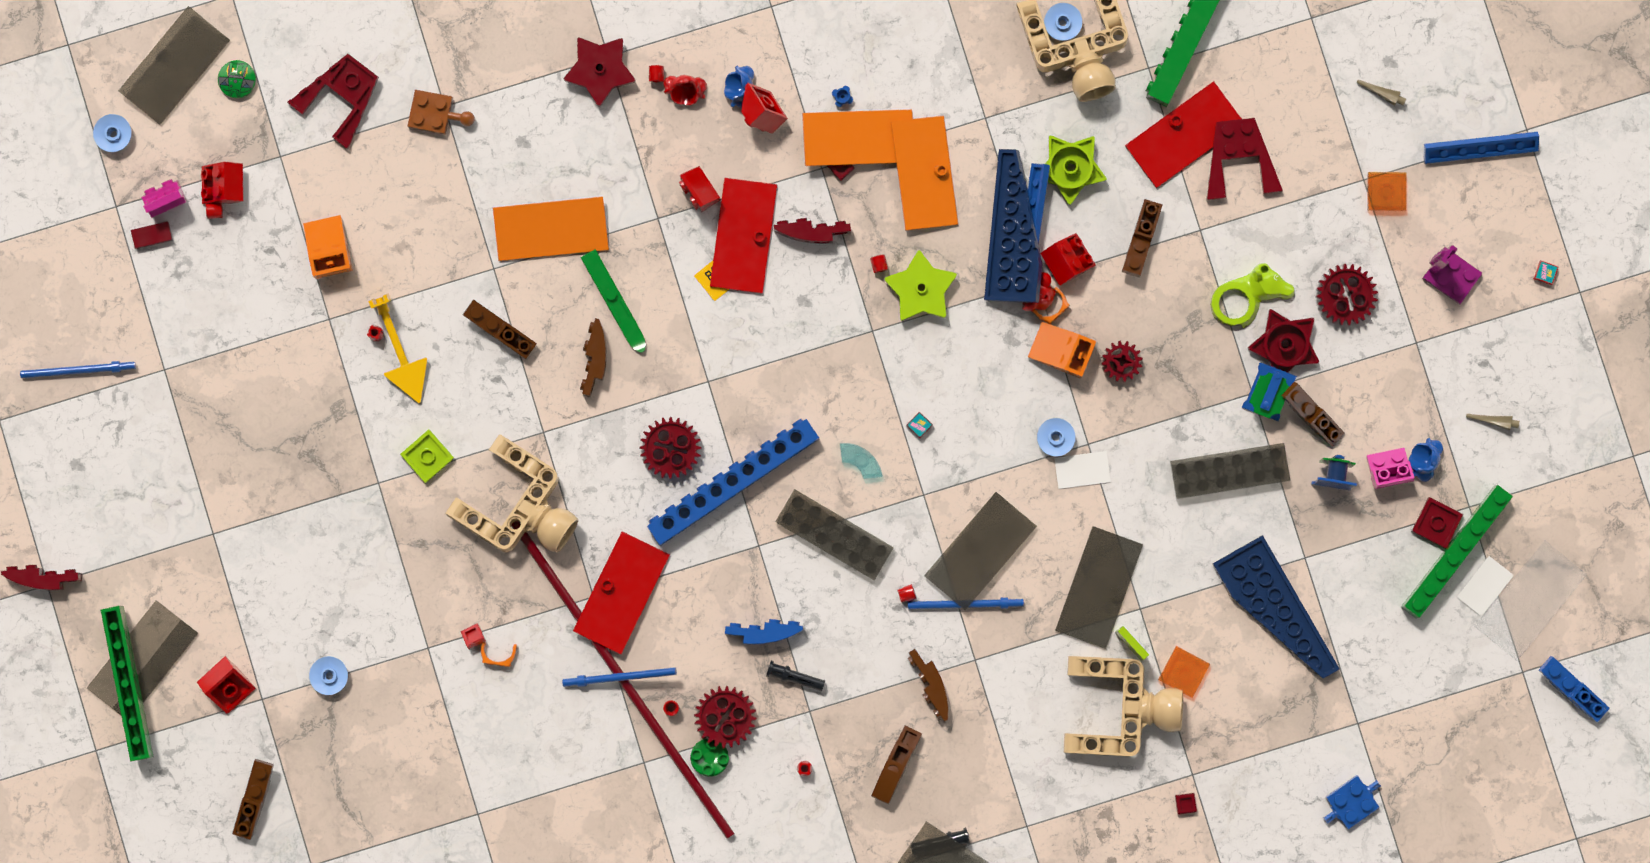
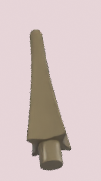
M1357 80L1359 85L1376 93L1395 106L1398 103L1404 106L1406 98L1400 96V91Z
M1466 414L1467 418L1483 421L1510 430L1511 427L1519 428L1520 421L1512 420L1513 416Z

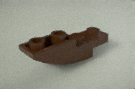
M1144 199L1122 273L1140 278L1163 204Z
M474 299L462 314L525 359H527L537 344Z
M595 318L594 322L590 323L588 333H591L590 339L585 341L583 351L586 352L585 356L592 358L591 361L588 360L585 369V372H588L587 378L582 380L580 390L583 391L582 394L587 397H591L595 380H604L606 371V339L601 322L597 318Z
M1293 382L1281 395L1288 402L1289 407L1331 447L1345 434L1298 383Z
M913 649L908 653L910 657L907 659L913 668L917 666L920 670L918 675L924 684L928 682L929 686L923 689L925 693L922 695L928 704L932 702L935 710L933 712L938 720L943 719L945 722L948 720V702L942 678L933 661L925 664L916 649Z
M906 725L904 726L885 763L871 797L889 805L920 741L922 733Z
M259 759L254 760L232 832L233 835L251 840L268 792L274 764Z

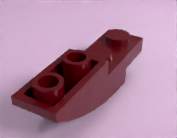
M807 218L796 219V222L793 223L783 220L778 221L777 225H773L774 231L784 237L813 244L833 243V235L851 233L850 223L846 224V221L835 222V225L827 226V223L816 224V227L812 228L811 220L807 221Z
M25 565L26 569L10 566L6 567V571H1L2 576L15 583L42 590H64L63 582L82 581V573H76V569L64 570V574H57V571H46L45 575H43V569L37 568V565Z

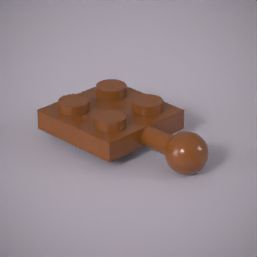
M415 90L407 127L446 135L449 119L460 121L464 126H471L475 121V117L469 111H465L462 114L450 112L453 101L452 96Z

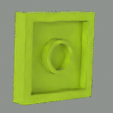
M430 429L400 454L425 483L454 459L452 454Z
M1124 626L1115 631L1140 661L1149 656L1147 651Z

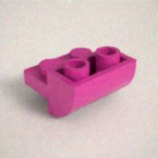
M172 179L161 183L163 187L158 189L152 187L144 191L145 195L141 197L144 202L143 207L146 213L149 212L151 218L186 203V198L178 180L173 182Z
M1405 448L1367 455L1366 459L1371 473V481L1375 489L1414 482V474L1410 461L1407 459Z

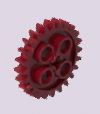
M1346 263L1343 264L1342 269L1336 265L1335 272L1330 268L1328 270L1330 275L1325 273L1322 275L1325 281H1318L1322 287L1316 288V291L1320 292V294L1316 295L1315 298L1321 299L1317 306L1324 307L1320 312L1328 313L1326 319L1332 316V323L1338 319L1340 326L1343 325L1344 321H1346L1347 326H1350L1352 320L1355 324H1358V318L1362 321L1366 320L1364 314L1370 316L1371 312L1368 309L1374 310L1376 307L1372 302L1378 301V299L1373 297V295L1378 294V291H1373L1377 284L1370 283L1373 277H1366L1368 271L1362 274L1361 266L1354 270V264L1349 269ZM1349 278H1354L1357 281L1356 287L1349 286ZM1340 279H1343L1345 289L1343 288V285H1342V283L1340 282ZM1336 284L1339 287V293H1332L1330 285ZM1345 290L1347 293H1351L1349 301L1354 309L1353 311L1350 310L1348 298L1342 295L1345 293ZM1355 296L1363 298V305L1359 306L1355 303ZM1338 302L1344 303L1345 311L1337 310L1336 304Z
M663 417L661 424L655 420L656 427L649 425L648 427L651 431L643 432L647 438L640 439L645 443V445L639 447L641 450H645L640 456L647 458L643 463H650L648 470L655 468L654 475L661 472V478H664L666 474H668L669 479H672L673 474L679 478L680 472L686 476V469L688 468L692 471L691 464H698L695 457H701L700 454L696 453L697 450L702 449V447L696 445L701 442V439L694 438L698 435V432L692 433L693 426L687 428V421L680 424V418L673 422L672 417H670L669 422H666ZM662 431L669 433L667 441L659 439V434ZM685 436L688 439V443L685 446H679L677 444L679 437ZM658 442L667 446L673 443L675 448L686 450L687 453L684 454L675 450L668 453L667 448L655 446L654 443ZM658 449L664 452V457L660 460L654 458V452ZM681 455L683 458L682 463L679 465L673 464V456Z
M718 686V692L716 693L713 689H710V696L704 693L706 700L699 699V703L702 706L695 707L700 713L694 714L695 718H699L694 723L695 725H700L697 732H704L701 738L708 737L707 744L714 741L715 747L721 743L722 749L725 748L726 744H729V747L732 748L733 742L739 746V739L747 741L745 734H752L749 728H755V725L751 721H756L757 719L751 716V714L756 712L755 709H750L754 703L746 702L749 696L743 698L742 690L737 694L736 687L729 691L728 686L725 687V691H722L721 687ZM721 699L726 700L728 706L724 709L719 708L717 702ZM735 703V707L728 717L730 720L726 719L719 731L716 732L715 729L722 719L721 714L725 715L731 704ZM741 710L744 713V717L736 719L733 712ZM710 715L715 716L717 723L714 725L708 724L706 721L707 717ZM725 726H730L733 728V733L731 735H725L723 733V728Z

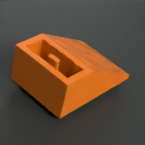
M341 215L303 223L309 262L315 279L353 271Z
M1042 322L1028 358L1081 379L1096 341Z

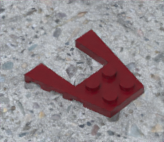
M346 54L287 103L301 114H304L325 85L329 86L355 106L332 136L341 145L349 149L379 77L350 54Z
M1255 118L1216 122L1206 200L1226 198L1222 160L1258 156L1263 194L1283 191Z

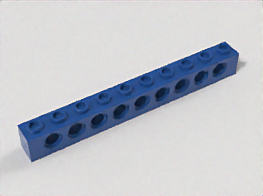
M797 420L792 424V429L789 431L784 429L776 435L777 439L772 442L768 440L760 445L761 450L756 453L754 450L744 456L746 460L740 464L737 461L728 467L729 471L725 474L720 472L714 476L712 483L709 485L706 483L702 484L696 489L697 493L692 496L690 493L680 499L682 503L676 507L673 504L664 510L666 513L661 517L656 515L648 521L650 524L647 527L660 546L819 440V436L808 420ZM793 433L801 435L802 439L799 443L791 441L790 437ZM783 444L786 450L784 453L778 454L774 450L775 446ZM763 454L768 455L770 458L769 463L765 465L759 462V457ZM751 465L754 468V472L751 475H745L743 473L744 466ZM736 476L738 479L737 484L729 486L727 484L728 477ZM715 486L722 489V493L718 497L711 495V489ZM703 497L706 500V504L704 507L699 508L695 505V500ZM682 508L690 510V515L687 518L679 516V511ZM672 519L674 526L671 529H665L663 526L664 520Z

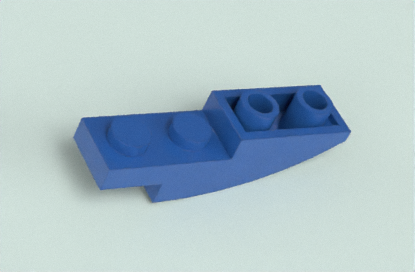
M769 619V623L765 622L764 630H760L761 626L749 625V628H741V624L730 623V626H725V634L744 636L743 644H766L794 636L803 631V626H799L800 622L796 621L780 624L781 620Z
M1550 656L1538 670L1558 691L1597 723L1610 709L1595 693L1572 675L1553 656Z

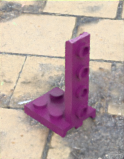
M1451 245L1448 248L1444 247L1434 255L1429 262L1431 267L1422 279L1460 305L1482 275V272L1455 253L1458 249Z

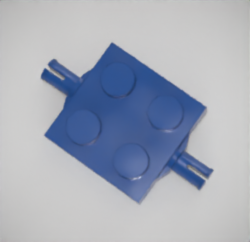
M1358 775L1354 776L1325 797L1331 805L1332 812L1323 817V819L1329 824L1335 818H1338L1347 829H1350L1379 808L1372 792L1381 787V785L1376 780L1369 786H1366Z

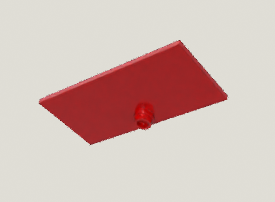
M1213 81L1131 140L1125 147L1153 185L1158 188L1213 148L1216 122L1242 118Z
M724 178L710 287L763 294L777 184Z
M622 531L573 632L621 655L670 554Z

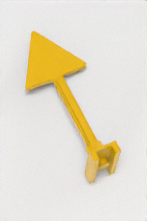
M387 293L383 297L368 301L370 307L377 308L379 315L382 316L401 365L399 368L384 373V376L416 402L420 403L427 358L408 363L389 315L390 310L387 303L391 301L389 293Z

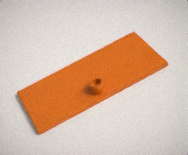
M912 109L802 113L805 166L896 163L891 121L913 119Z
M944 116L891 121L905 231L958 225Z
M603 196L493 207L498 261L591 252L594 249L596 251L609 250Z

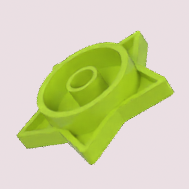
M1051 135L1049 136V159L1045 163L1050 165L1047 183L1056 185L1069 205L1074 202L1084 186L1107 180L1094 161V136L1074 143ZM1069 164L1075 165V169L1073 171L1068 170L1067 167Z
M918 250L907 270L885 277L884 280L899 296L901 321L921 312L946 318L944 294L957 274L933 268L923 253ZM919 284H923L925 286L924 291L918 290Z

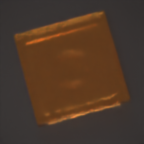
M1368 172L1367 211H1406V172Z
M1175 646L1158 680L1172 688L1183 690V694L1193 698L1210 663Z

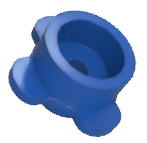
M848 86L832 91L837 107L853 102Z

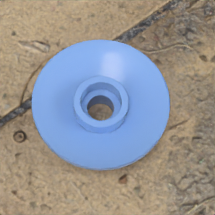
M1068 3L1053 5L1047 11L1044 18L1047 33L1052 38L1060 41L1074 38L1082 27V16L1079 10ZM1061 20L1066 21V25L1061 26L1059 22Z
M109 114L100 118L93 130L96 144L107 152H118L124 149L132 136L128 121L116 114ZM116 131V137L112 138L111 132Z
M1052 418L1040 426L1037 433V442L1041 450L1046 454L1062 456L1068 453L1074 446L1075 431L1066 420ZM1054 434H1057L1059 436L1058 441H1054L1052 439V436Z
M331 656L322 657L310 669V683L321 694H336L347 683V668L338 658ZM328 672L333 674V678L330 680L326 677Z

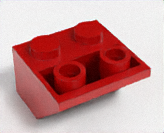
M219 162L202 166V204H233L243 202V163Z
M700 166L679 175L681 179L679 182L680 187L685 194H690L691 197L689 199L695 210L700 209L703 212L721 200Z
M1077 233L1054 243L1040 253L1059 286L1096 266L1092 256L1088 253Z

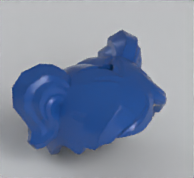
M737 65L735 67L736 71L729 73L726 77L724 94L725 97L732 100L731 107L736 105L742 109L745 86L747 83L753 84L754 71L749 66L739 67Z
M1427 438L1426 443H1419L1414 446L1409 457L1414 477L1417 476L1423 482L1433 478V471L1437 469L1441 459L1440 455L1443 451V445L1440 441Z

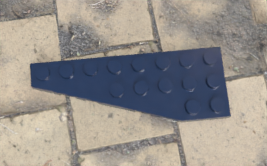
M999 149L984 300L1039 303L1042 260L1020 152L1016 149Z
M1263 535L1212 563L1230 596L1322 679L1340 669Z

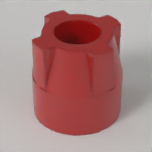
M649 66V82H664V66Z
M206 204L207 219L223 218L222 204Z
M885 254L870 258L874 273L888 270Z
M371 325L367 336L372 341H380L384 336V332L381 327ZM374 329L378 330V334L376 336H372L371 334L372 330Z
M912 584L897 590L901 602L917 599Z
M669 700L664 704L663 710L667 715L674 716L679 711V705L677 702ZM670 704H673L675 706V710L673 712H670L668 710V706Z
M801 761L797 766V771L801 776H808L812 772V765L808 761ZM802 765L808 766L807 772L801 771Z

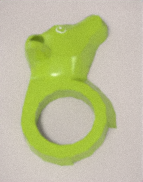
M1259 263L1248 275L1220 285L1212 295L1211 311L1214 318H1217L1223 324L1229 326L1242 325V328H1245L1256 318L1261 301L1276 298L1287 300L1293 297L1295 290L1293 285L1284 281L1266 263ZM1238 290L1246 296L1248 309L1245 315L1233 319L1228 318L1222 313L1219 307V300L1224 292Z

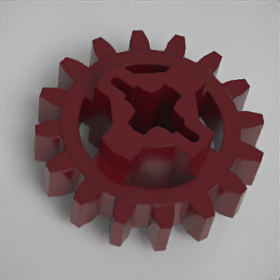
M1120 340L1118 341V346L1111 343L1112 349L1106 348L1105 351L1108 354L1102 355L1105 361L1101 363V366H1106L1103 372L1110 373L1109 379L1115 376V382H1118L1120 378H1122L1123 382H1126V377L1133 380L1132 374L1138 375L1137 368H1142L1143 366L1139 364L1143 357H1138L1141 351L1134 350L1135 344L1131 347L1128 346L1129 341L1122 345ZM1121 349L1120 354L1111 355L1115 350ZM1128 352H1131L1134 360L1130 359ZM1121 357H1124V361L1127 364L1124 363L1123 366H1120V362L1117 359L1119 360ZM1110 363L1114 364L1116 371H1113ZM1133 368L1129 373L1123 374L1124 369Z

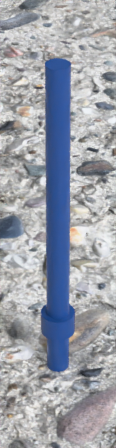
M112 361L110 364L20 371V377L31 378L106 371L117 373L121 372V370L136 369V363Z
M1000 597L997 600L908 601V609L983 607L1008 609V607H1024L1023 599H1008V597Z
M676 667L588 677L586 675H579L577 678L563 679L562 684L563 687L576 685L578 687H585L587 684L677 675Z

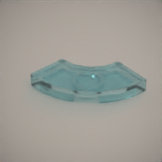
M840 443L842 463H850L856 466L861 471L863 479L883 477L877 460L869 451L855 444Z

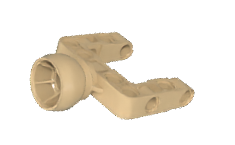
M1025 0L1016 3L1038 70L1050 72L1066 66L1071 67L1072 72L1075 73L1072 79V89L1081 102L1102 98L1116 89L1114 74L1106 65L1102 64V57L1105 54L1121 50L1127 45L1128 32L1117 0H1108L1111 2L1109 6L1102 5L1101 2L1104 0H1094L1100 19H1103L1105 30L1054 46L1051 45L1037 1ZM1031 23H1036L1039 25V27L1036 29H1032L1029 27V25ZM1115 35H1121L1123 39L1121 41H1117L1113 37ZM1101 40L1105 45L1100 47L1095 42ZM1067 52L1069 56L1062 58L1059 56V53ZM1046 57L1051 61L1045 64L1041 62V59Z
M499 434L489 448V451L498 455L514 469L521 473H526L533 479L502 526L458 498H455L445 514L502 552L512 551L523 534L531 531L532 533L537 532L540 543L546 549L558 553L568 542L579 522V519L569 510L561 508L552 509L551 505H548L547 499L557 486L559 477L552 467ZM519 453L521 454V459L513 461L512 456ZM546 474L553 475V479L550 482L543 480ZM535 490H542V495L535 498L533 497V492ZM471 517H478V522L476 524H469V519ZM519 521L521 523L520 528L512 529V523ZM508 537L510 538L509 544L501 545V539Z
M1068 656L1067 675L1124 678L1121 736L1065 733L1064 753L1115 756L1137 755L1141 749L1142 729L1147 724L1150 726L1154 723L1159 729L1166 732L1181 731L1183 690L1165 688L1155 695L1152 692L1148 693L1144 688V665L1139 660ZM1093 662H1099L1101 665V669L1097 673L1091 670ZM1132 664H1137L1140 668L1139 672L1135 675L1129 672V667ZM1131 683H1136L1139 687L1136 694H1131L1128 691ZM1129 722H1134L1137 725V729L1133 733L1128 732L1126 729ZM1090 739H1094L1097 742V747L1094 750H1090L1087 747V742ZM1129 741H1133L1136 744V749L1133 752L1126 750L1125 746Z

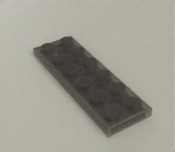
M1284 443L1170 461L1176 499L1291 481Z
M796 489L792 492L775 523L874 581L894 548Z

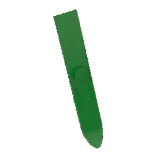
M596 249L583 255L581 259L627 342L634 350L640 353L644 352L646 347L645 338Z

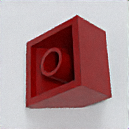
M750 83L746 84L741 110L745 117L744 121L750 127L773 134L788 119L771 91Z
M226 656L197 681L204 694L226 714L232 711L256 689L239 668Z

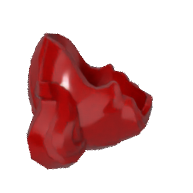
M680 75L678 77L669 76L664 80V93L670 94L671 99L676 104L693 105L697 102L698 98L705 99L706 97L703 93L707 89V84L700 77L694 78L689 75Z
M1042 272L1039 303L1023 302V310H1045L1053 303L1056 292L1051 286L1052 281L1048 273Z

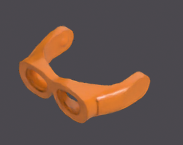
M1057 287L1054 289L1062 298V307L1058 313L1052 316H1042L1037 310L1034 309L1032 311L1040 320L1048 324H1052L1070 306L1065 295Z
M486 641L482 643V663L504 667L511 666L516 655L517 644H514L512 655L507 660L495 662L490 660L485 654Z

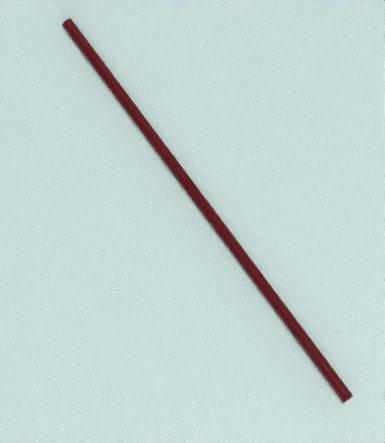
M515 521L511 527L516 530L520 528L521 523ZM525 532L520 540L575 620L578 621L582 611L531 537ZM590 640L613 674L624 673L606 647ZM629 680L618 681L726 839L731 837L735 833Z

